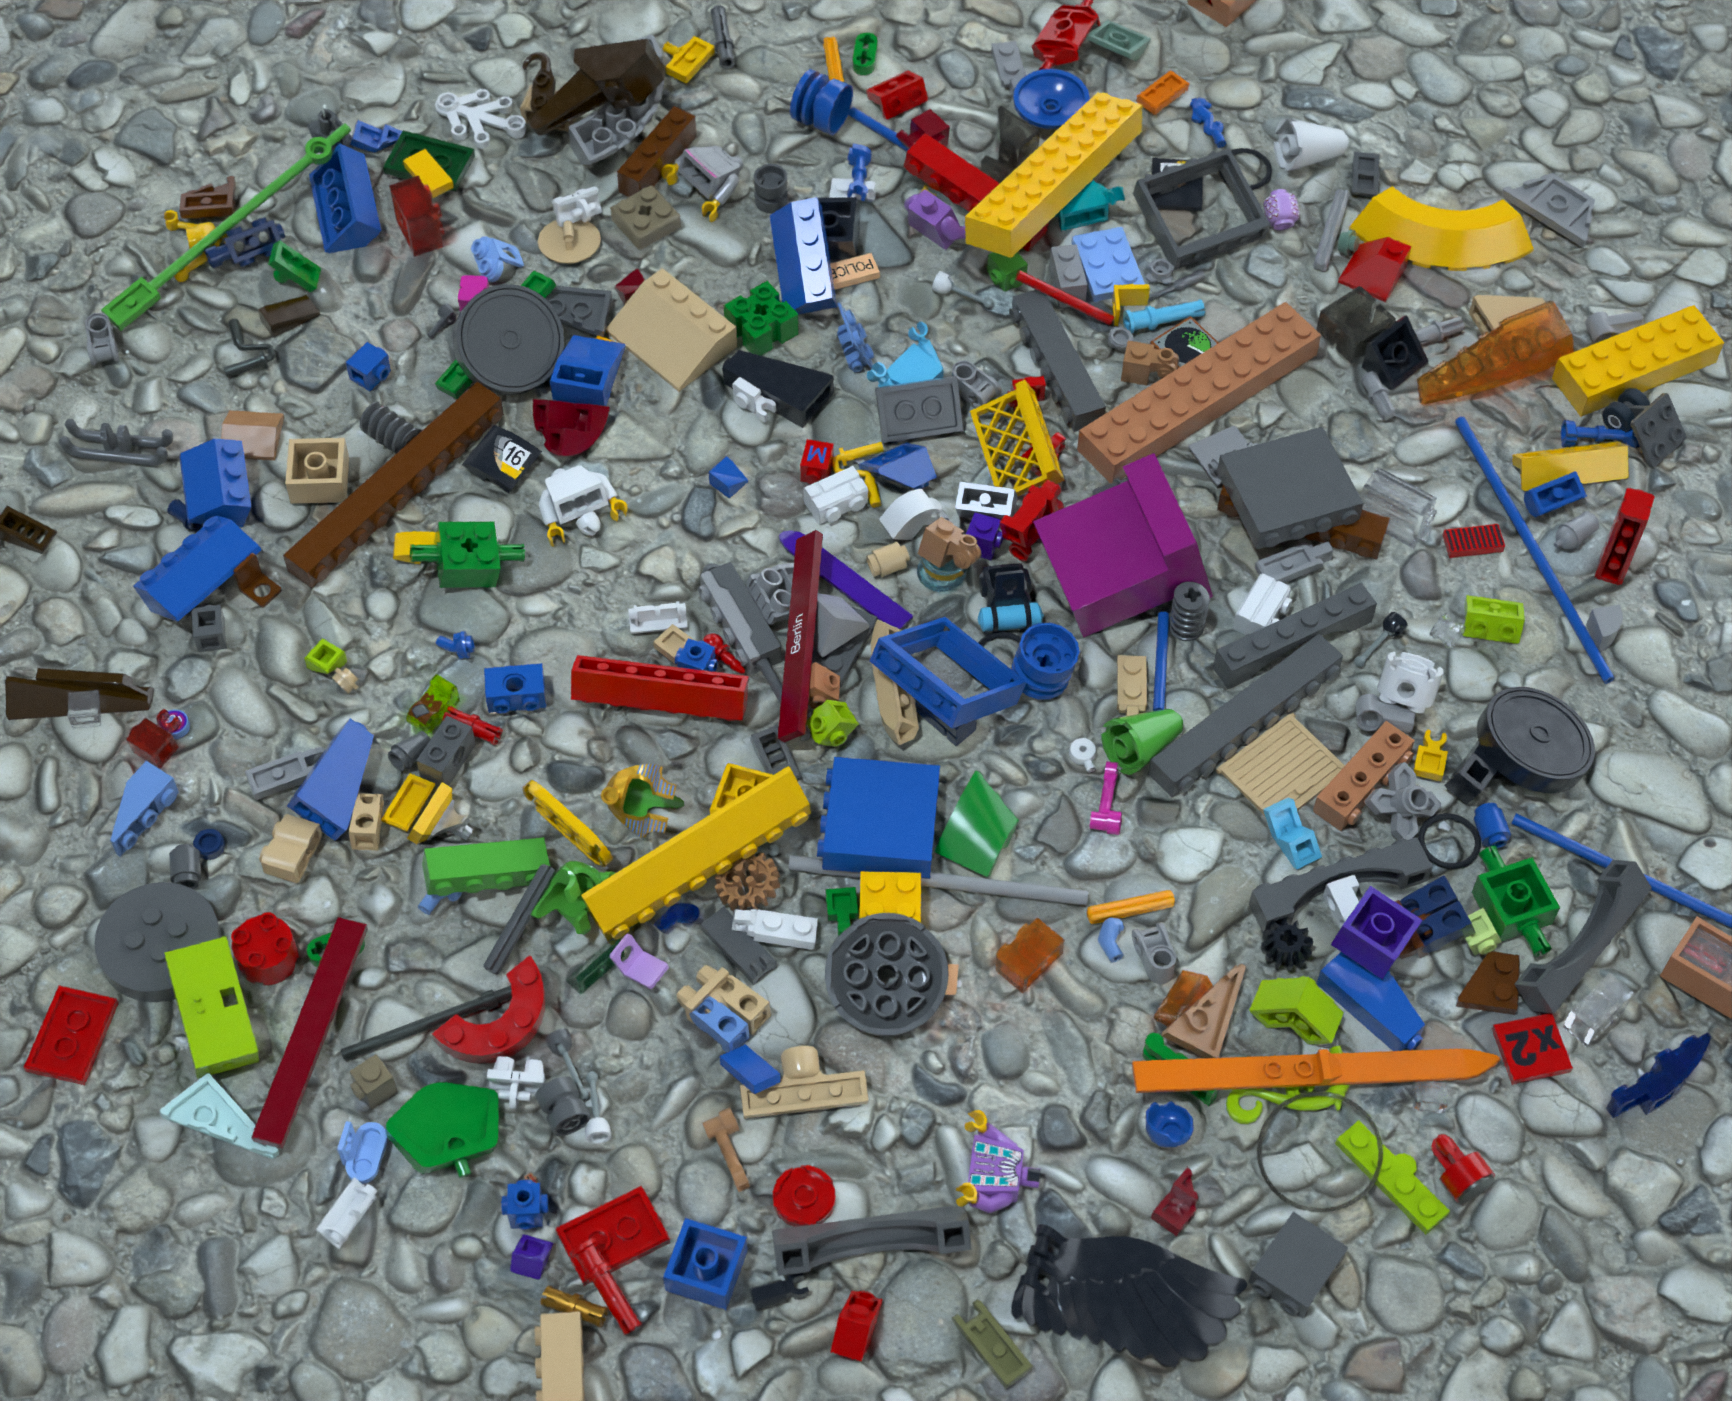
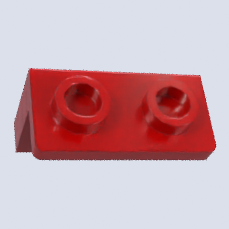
M909 70L866 89L868 99L881 106L883 118L887 120L928 101L923 77Z

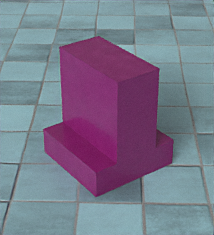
M1155 453L1123 466L1127 478L1126 482L1033 521L1083 638L1173 600L1176 587L1184 582H1196L1202 585L1208 591L1210 598L1213 597L1197 542Z

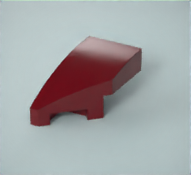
M1188 1167L1173 1183L1170 1192L1154 1209L1150 1217L1176 1237L1195 1214L1196 1203L1199 1199L1197 1191H1194L1191 1180L1192 1171Z

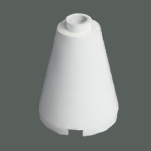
M1291 118L1283 119L1276 128L1275 134H1279V140L1274 142V152L1278 165L1281 168H1286V171H1292L1343 155L1348 148L1349 140L1341 129Z

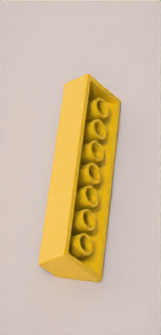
M787 766L583 893L581 896L587 910L607 942L612 938L615 940L625 936L629 932V928L636 923L649 921L654 917L655 911L663 906L670 907L676 904L681 899V895L687 891L700 889L706 884V879L714 874L721 875L727 872L732 867V863L738 859L751 857L757 852V847L765 842L772 843L778 840L783 835V831L789 827L802 825L811 814L810 804L792 770Z

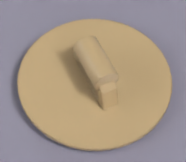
M557 220L552 221L541 230L538 237V246L542 254L552 261L565 264L577 263L588 259L595 254L601 242L598 229L591 222H583L582 220L574 223L572 221H565L563 227L557 224Z

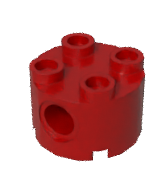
M265 912L247 919L232 932L231 948L241 974L249 982L256 984L255 982L263 983V986H272L284 981L293 973L296 968L295 963L299 952L290 927L282 919L277 918L275 914Z

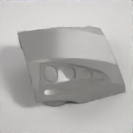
M794 563L779 564L772 568H765L760 573L750 575L746 582L747 590L769 625H773L777 621L789 619Z

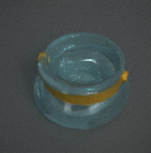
M921 557L917 565L919 581L926 588L936 592H946L955 589L963 582L967 572V568L961 569L957 567L953 559L941 568H938Z

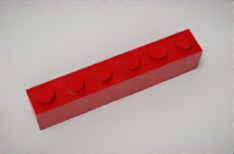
M926 133L906 152L903 168L968 212L1000 184ZM1049 222L1022 247L1024 250L1029 252L1045 235Z
M577 655L571 669V700H579L584 703H603L615 707H635L641 710H659L671 714L684 713L698 717H716L728 721H743L748 701L749 676Z

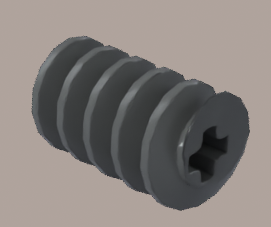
M380 402L370 404L362 413L360 419L361 431L369 434L372 439L377 440L381 445H385L387 449L395 454L422 431L419 428H414V425L406 422L403 417H398V414L394 411L390 412L387 406H381Z
M1188 581L1178 585L1174 591L1169 630L1179 640H1195L1204 631L1210 596L1202 585Z

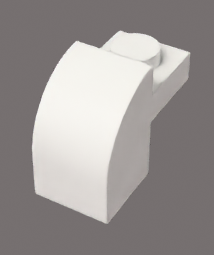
M916 489L897 498L879 520L893 539L912 540L923 525H930L940 517L947 520L948 517L942 510V505L938 500L928 498L923 489Z

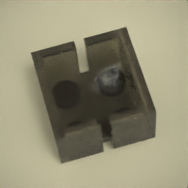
M1358 286L1320 310L1316 328L1329 344H1337L1336 350L1351 364L1364 357L1367 344L1396 322V318L1381 304L1375 308L1376 299L1361 286Z

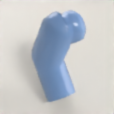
M455 892L447 896L426 894L419 903L418 908L423 913L430 915L441 899L447 897L453 902L458 900L462 892Z
M1113 917L1103 922L1098 937V943L1111 963L1117 962L1124 955L1116 943L1117 935L1123 931L1124 924L1120 919Z

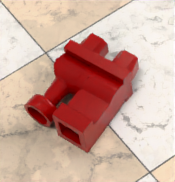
M1046 480L1040 488L1032 485L1028 489V494L1022 500L1023 505L1014 516L1005 515L999 522L1003 538L1012 542L1009 546L1010 553L1020 561H1027L1032 554L1031 546L1040 538L1033 521L1064 508V504L1057 499L1061 493V488L1054 482Z

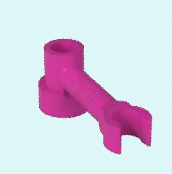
M1106 761L1099 811L1091 812L1090 829L1107 831V834L1120 835L1122 812L1111 811L1114 788L1118 776V763Z

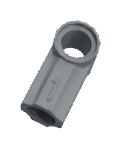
M1636 311L1608 316L1606 312H1597L1586 319L1585 325L1595 344L1643 325V318L1640 312L1637 313Z
M1365 694L1357 699L1355 705L1356 721L1362 730H1377L1385 721H1388L1405 734H1409L1412 731L1415 712L1410 711L1407 707L1381 702L1373 694Z

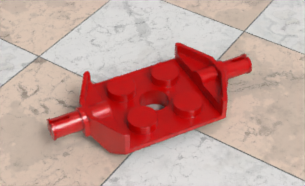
M1083 0L1080 5L1076 4L1075 6L1063 4L1052 13L1031 46L1034 56L1043 62L1038 70L1051 69L1055 65L1079 61L1077 52L1093 25H1101L1098 14L1090 7L1093 4V0Z

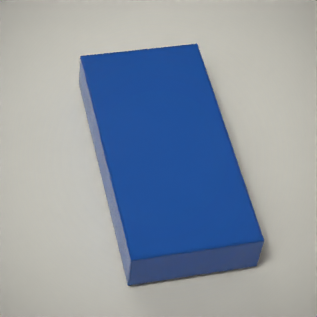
M746 1044L719 1056L720 1065L753 1094H757L781 1082L780 1073Z

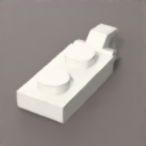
M759 909L735 910L732 930L747 932V935L754 937L753 941L812 950L816 941L818 919Z

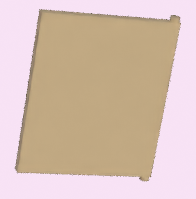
M1294 713L1288 714L1216 769L1218 774H1222L1264 816L1263 809L1287 797L1294 799L1298 811L1318 796L1345 766L1295 718Z

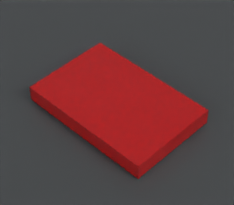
M59 985L23 1067L25 1071L85 1086L119 1002L117 998Z
M642 1185L555 1228L556 1234L583 1286L590 1283L584 1278L586 1273L576 1257L572 1258L570 1252L591 1238H596V1246L604 1260L610 1261L612 1265L610 1273L671 1243L670 1237Z

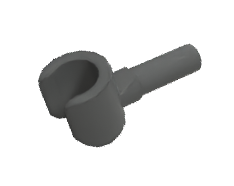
M444 304L438 309L437 313L441 318L427 333L429 338L432 339L445 324L452 325L456 322V315L449 304Z

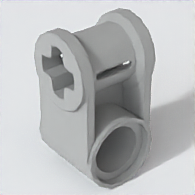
M103 313L91 314L85 321L88 340L87 349L91 365L95 366L97 362L107 360L120 361L115 335L108 316Z
M962 360L953 365L951 376L957 377L959 396L974 409L988 403L993 397H998L1001 394L1002 389L999 383L993 377L988 376L974 366L973 363Z
M1159 922L1153 928L1142 931L1138 929L1132 930V941L1137 954L1141 958L1148 978L1158 984L1169 982L1173 978L1176 954L1170 943L1165 925ZM1156 963H1164L1167 966H1158Z

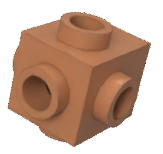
M816 662L811 664L808 705L816 709L826 700L839 701L840 676Z

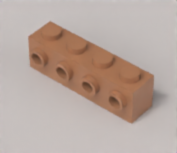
M1385 721L1316 797L1313 812L1339 831H1342L1348 824L1354 825L1362 814L1361 809L1366 805L1365 799L1373 790L1381 788L1383 785L1389 786L1388 774L1397 764L1406 762L1407 765L1414 756V753L1411 751L1415 740L1388 721Z

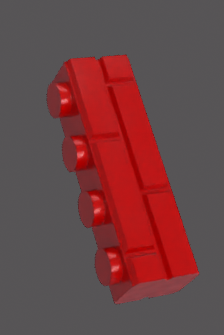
M1626 489L1599 558L1595 572L1597 579L1622 585L1649 520L1655 498L1651 493L1640 489Z

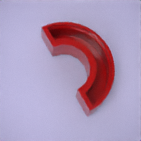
M530 955L506 974L508 985L512 990V999L509 1008L500 1018L491 1023L474 1024L465 1021L455 1014L432 1033L435 1043L446 1053L459 1060L481 1064L496 1062L499 1056L511 1057L528 1045L541 1026L546 1005L542 977L538 966Z

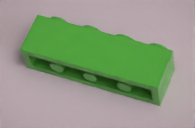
M544 838L425 848L422 861L427 895L437 894L438 896H447L455 892L467 891L468 893H477L486 889L497 888L498 890H507L517 886H529L540 865L550 866Z

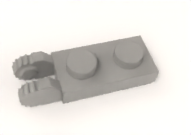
M318 747L305 752L299 751L246 770L245 773L255 800L302 784L314 767L313 764L319 760L325 751V747Z

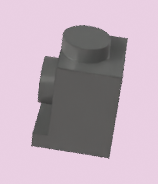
M205 605L193 608V638L198 653L227 649L225 618L221 605Z

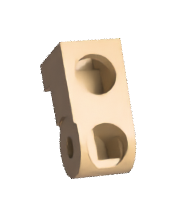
M358 793L349 828L350 843L353 850H379V835L384 806L383 794Z

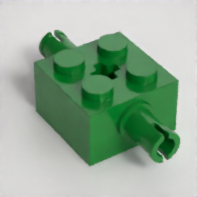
M495 521L438 522L434 538L435 545L410 544L411 563L436 562L440 588L496 587L501 570L500 561L524 562L525 560L524 544H499L497 542Z
M1496 846L1490 847L1491 852L1488 847L1483 849L1479 853V857L1482 859L1488 872L1478 875L1472 889V894L1480 909L1484 908L1501 941L1521 935L1524 936L1534 957H1540L1539 952H1541L1542 956L1547 954L1552 947L1540 928L1553 924L1560 906L1533 857L1506 866Z

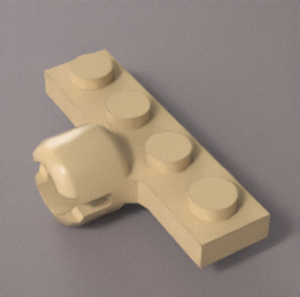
M796 1046L783 1051L781 1054L783 1077L780 1079V1083L757 1094H753L744 1085H740L744 1119L862 1105L869 1102L865 1070L830 1075L822 1074L819 1066L818 1051L812 1046Z

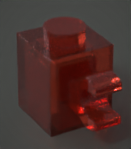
M166 709L158 713L156 718L157 725L144 718L131 729L129 736L126 738L133 753L159 769L179 748L172 733L180 728L181 721L175 716L171 722L165 723L170 717Z

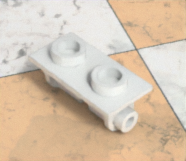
M679 601L671 604H661L660 606L637 607L634 605V608L628 609L631 634L665 631L672 624L679 629L688 628L685 603L679 604Z
M353 1177L316 1230L337 1249H340L371 1204L376 1200L375 1194L377 1190L369 1184L364 1186Z

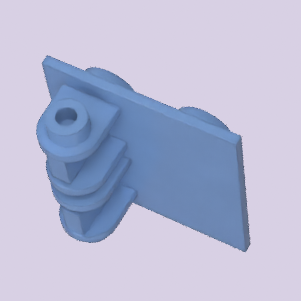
M840 302L837 303L845 325H841L838 328L837 336L849 368L854 372H860L864 366L869 365L873 369L871 359L875 356L868 343L865 344L864 338L867 337V334L862 324H857L855 316L850 309L846 311Z

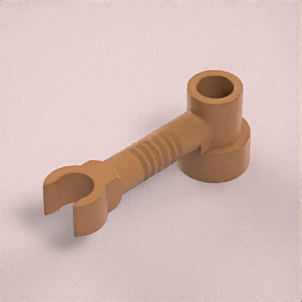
M729 1107L718 1112L719 1116L702 1122L709 1140L716 1138L736 1188L740 1192L750 1188V1185L728 1136L740 1131L733 1112Z

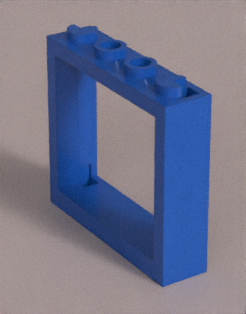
M946 617L878 638L869 661L950 728L958 727L1017 705L1027 681ZM944 627H948L950 631H943ZM936 646L990 690L964 699L913 658L911 654Z

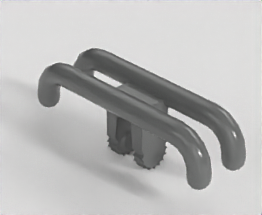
M68 419L65 421V427L71 435L85 441L102 442L104 450L77 447L66 436L59 439V444L63 451L73 457L158 466L165 463L168 459V452L165 447H168L173 442V433L171 430L165 429L162 431V437L130 435L127 425H119L117 433H114L109 423H102L100 431H91L80 428L73 419ZM132 446L157 448L156 455L130 453Z

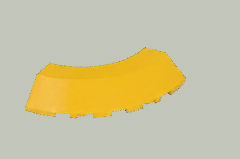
M1391 186L1373 197L1349 226V230H1355L1356 236L1365 243L1390 237L1412 246L1409 260L1412 261L1411 264L1424 268H1431V265L1447 267V271H1467L1468 267L1488 269L1492 264L1500 262L1507 264L1532 253L1534 249L1521 214L1504 199L1478 209L1446 210L1419 203Z

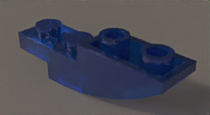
M1707 1032L1698 1038L1696 1035H1692L1681 1042L1680 1047L1673 1051L1670 1048L1661 1051L1655 1056L1654 1059L1656 1061L1650 1072L1639 1077L1636 1084L1630 1087L1625 1084L1615 1089L1611 1093L1612 1098L1606 1107L1612 1118L1638 1105L1647 1115L1670 1100L1689 1080L1701 1061L1711 1040L1709 1033Z

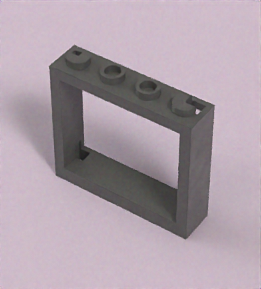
M1230 148L1217 153L1213 151L1199 159H1189L1184 164L1176 167H1166L1161 172L1153 175L1146 174L1145 178L1137 180L1133 195L1167 260L1174 266V270L1266 237L1271 225ZM1221 170L1248 223L1178 247L1151 194Z

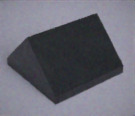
M1407 315L1402 316L1367 344L1361 367L1366 372H1376L1381 384L1389 390L1395 389L1429 362Z

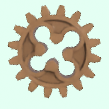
M762 852L757 857L753 854L746 859L740 858L732 863V867L727 872L715 875L714 879L717 885L714 887L722 904H728L730 910L734 911L738 906L740 910H747V907L757 910L758 904L761 903L764 906H768L766 899L777 896L774 889L781 886L778 880L780 874L777 867H775L773 859H766L765 854ZM749 869L751 876L747 877L746 871ZM748 886L749 892L746 894L744 887Z

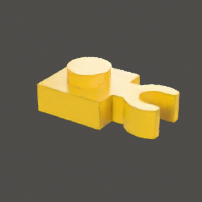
M1427 729L1423 737L1424 746H1418L1413 771L1418 777L1441 782L1448 751L1442 750L1446 743L1447 735L1442 733L1440 740L1434 741L1430 738L1431 730Z

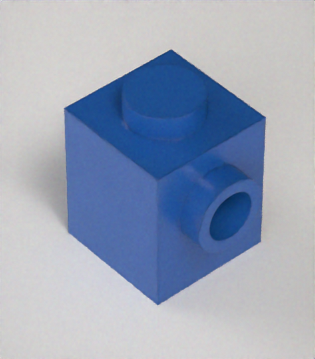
M368 342L346 362L349 379L369 392L381 381H384L391 372L387 352L381 347L376 348Z

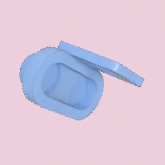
M487 236L476 239L472 243L471 252L474 254L481 276L488 278V282H495L500 278L503 272V262L519 268L524 266L518 248ZM505 249L510 251L515 257V259L511 258L507 253L503 252V250Z
M346 1121L337 1150L351 1180L355 1177L359 1182L365 1184L377 1176L388 1141L386 1130L381 1124L376 1122L365 1123L358 1128L355 1134L352 1123Z

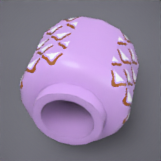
M1285 189L1272 191L1271 196L1264 200V212L1271 224L1270 226H1273L1275 230H1285L1293 227L1294 223L1299 219L1297 198L1292 193H1287Z

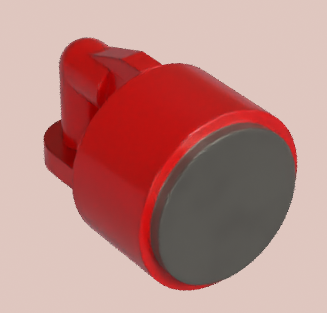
M1439 1134L1433 1140L1431 1145L1432 1152L1445 1169L1440 1176V1181L1457 1203H1465L1474 1199L1494 1182L1495 1173L1478 1151L1465 1156L1454 1140L1446 1134Z

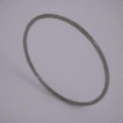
M1323 1091L1307 1092L1287 1099L1269 1114L1258 1136L1257 1161L1265 1182L1281 1200L1304 1211L1317 1213L1333 1212L1353 1205L1364 1197L1375 1184L1382 1167L1383 1144L1375 1122L1360 1105L1336 1093ZM1326 1096L1342 1100L1361 1112L1375 1133L1378 1144V1162L1375 1173L1367 1187L1359 1195L1341 1205L1315 1208L1298 1204L1280 1193L1265 1172L1261 1153L1265 1130L1272 1118L1282 1108L1302 1098Z

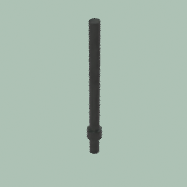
M510 986L494 992L493 989L481 993V997L342 1048L340 1050L344 1061L442 1025L455 1014L463 1017L484 1008L487 1011L496 1008L498 1003L512 998V990Z

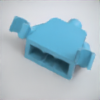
M923 322L917 323L920 334L916 332L914 327L910 328L908 331L909 338L918 341L919 344L913 343L887 370L881 362L873 364V369L867 372V379L871 382L878 381V387L943 378V366L930 340L925 338L928 332L927 325Z

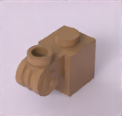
M1128 340L1121 381L1147 386L1151 372H1157L1159 377L1164 378L1178 368L1179 356L1169 348L1159 350L1154 349L1152 344Z
M940 517L925 528L917 554L938 568H941L953 559L957 567L966 569L980 559L981 550L976 544L977 540L975 537L968 534L963 535V530L952 522Z

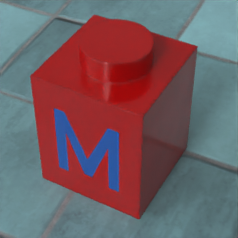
M806 440L800 464V482L813 484L830 476L832 459L834 457V443Z

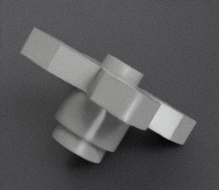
M1406 762L1397 764L1388 774L1390 790L1383 788L1373 790L1365 799V804L1375 815L1391 814V834L1397 840H1410L1418 833L1416 816L1423 818L1433 816L1441 807V802L1431 791L1427 792L1424 788L1415 785L1416 774Z

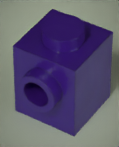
M975 512L966 534L976 538V544L981 550L980 558L991 561L996 548H1000L1003 542L999 523L1001 520Z

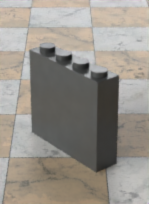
M1323 427L1222 454L1219 458L1217 473L1256 549L1273 547L1280 542L1291 539L1298 540L1305 535L1325 532L1332 527L1343 524L1349 525L1360 519L1364 503Z

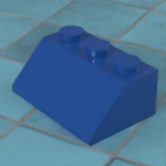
M214 438L180 453L179 459L188 523L204 524L211 517L221 516L231 519L238 527H243L252 506L242 441Z

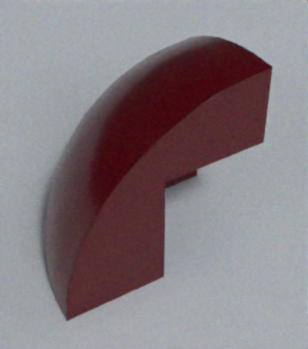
M533 399L535 429L543 434L546 440L543 444L545 448L559 456H573L593 445L602 433L609 414L608 406Z

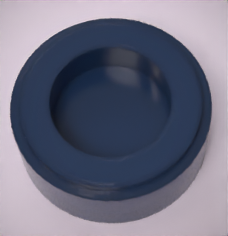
M205 829L195 836L193 846L200 851V858L212 860L223 853L225 842L219 831Z

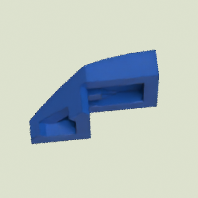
M358 120L349 145L375 153L395 144L402 131L386 124L381 130Z

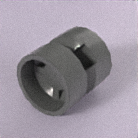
M776 164L762 165L754 173L755 205L762 212L773 214L788 203L787 173L781 166Z
M569 1076L558 1077L547 1082L535 1094L542 1112L548 1114L546 1116L547 1122L556 1136H565L578 1131L591 1118L584 1101L579 1098V1091L573 1079Z

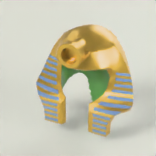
M641 764L618 771L611 777L607 786L601 792L602 801L608 805L613 815L641 838H646L648 832L657 831L665 833L669 818L647 813L649 808L670 807L678 809L685 805L684 801L675 795L677 785L669 783L662 777L663 767L657 764Z

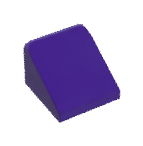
M523 1234L512 1252L510 1271L539 1280L543 1275L553 1243Z

